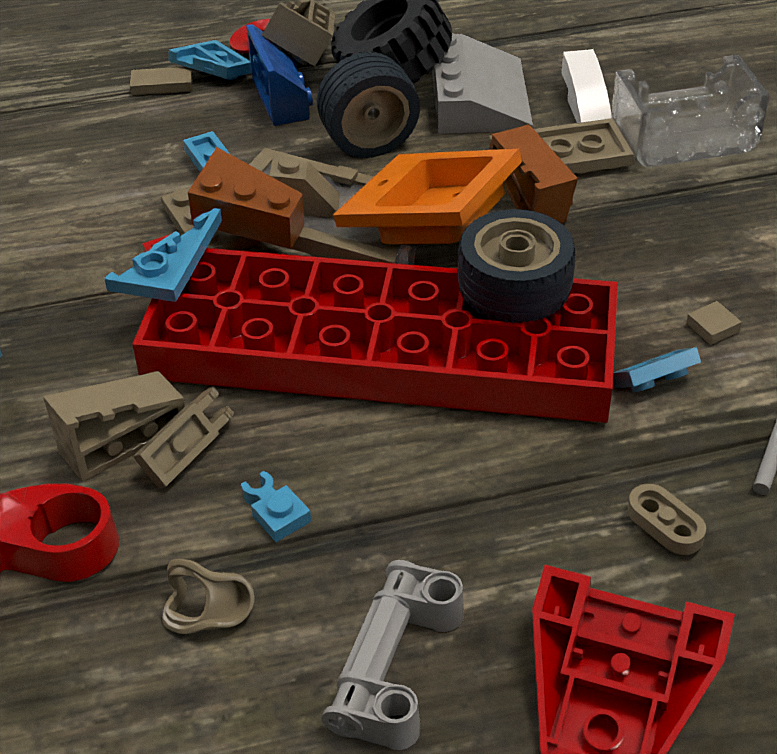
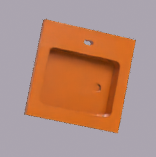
M520 149L398 154L333 214L336 227H377L383 244H451L459 242L466 227L473 223L474 220L487 214L505 195L503 182L522 162Z

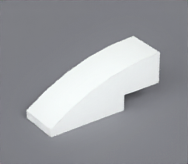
M594 50L563 52L562 76L568 88V103L576 122L581 123L612 118L604 78Z

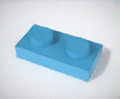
M213 131L183 140L184 150L199 172L202 171L216 147L229 153Z
M697 347L678 349L613 372L615 388L631 387L632 392H639L654 387L653 379L665 376L666 380L685 376L688 374L687 367L701 362Z

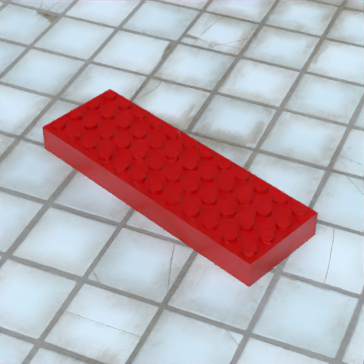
M206 248L176 302L151 299L132 345L139 375L159 371L167 381L608 423L613 389L618 282L573 278L569 298L560 310L541 320L511 323L490 319V317H485L483 314L473 310L462 297L458 282V269Z

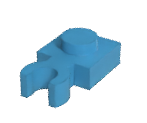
M265 471L259 473L261 488H251L246 481L241 483L243 498L251 505L252 516L275 542L311 522V511L287 485L276 491L273 478L269 473Z

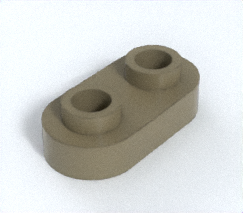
M642 484L631 491L627 509L629 517L666 549L676 554L689 555L697 552L702 547L706 534V524L697 513L659 485Z

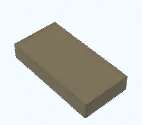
M170 67L131 70V95L191 92L192 68Z

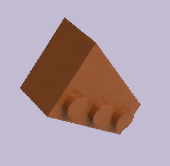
M529 124L492 134L489 150L520 149L522 162L503 182L516 209L539 212L554 218L559 223L566 222L570 207L573 204V195L578 180L573 172Z
M216 147L188 191L192 224H194L193 220L201 214L209 212L213 208L221 209L222 222L217 231L292 249L304 227L302 193Z

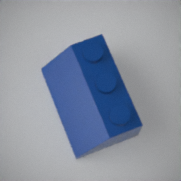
M253 24L246 25L252 80L273 126L308 120L309 106H313L312 93L309 87L305 88L302 72H297L295 59L289 57L284 48L263 37L262 30Z

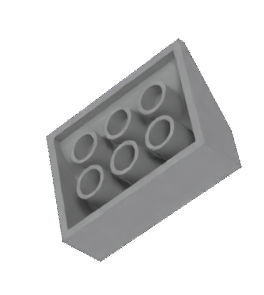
M452 33V41L448 52H444V58L440 63H436L432 70L438 134L502 132L528 124L533 128L521 59L463 34Z

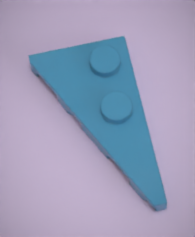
M213 208L211 211L201 214L193 220L194 228L181 236L180 233L175 231L153 245L149 251L132 259L133 267L119 276L113 272L108 274L104 279L107 291L176 302L222 222L221 209Z

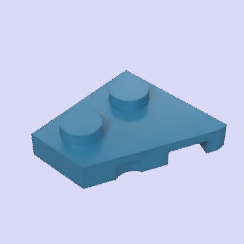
M217 40L169 49V61L171 63L224 79L233 80L237 79L238 76L251 73L249 60Z

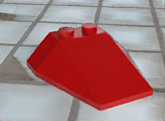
M544 565L532 608L541 754H667L725 662L735 614L687 601L684 612L591 588V576Z

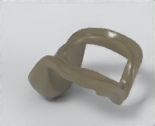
M173 559L169 562L167 577L174 592L168 598L163 610L162 621L167 629L180 634H191L202 630L229 628L238 625L249 615L254 604V591L251 583L242 575L210 571L197 562L187 559ZM184 576L198 579L205 589L206 603L204 611L200 616L188 617L175 612L186 596L187 584L182 578Z

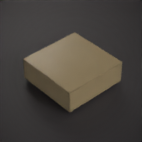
M716 301L688 313L686 324L707 343L712 345L740 332L742 322Z

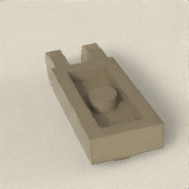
M214 387L208 388L190 404L186 405L133 456L158 488L166 487L220 434L218 430L233 416L234 412L229 406L219 409L209 420L202 412L219 395Z

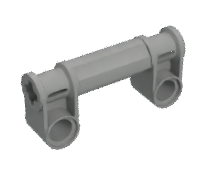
M395 560L388 564L385 573L387 577L385 585L373 598L369 612L343 671L337 680V687L339 689L332 706H328L324 710L321 720L330 731L342 737L357 738L386 746L393 750H402L415 744L420 736L418 700L416 694L410 688L404 685L385 682L384 679L406 625L411 623L431 628L437 632L452 631L459 627L464 619L463 585L461 579L456 574L418 566L405 560ZM396 715L404 716L400 719H390L392 716Z

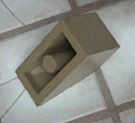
M273 157L269 176L303 194L304 215L334 218L333 214L339 209L340 193L308 161L298 160L294 157Z

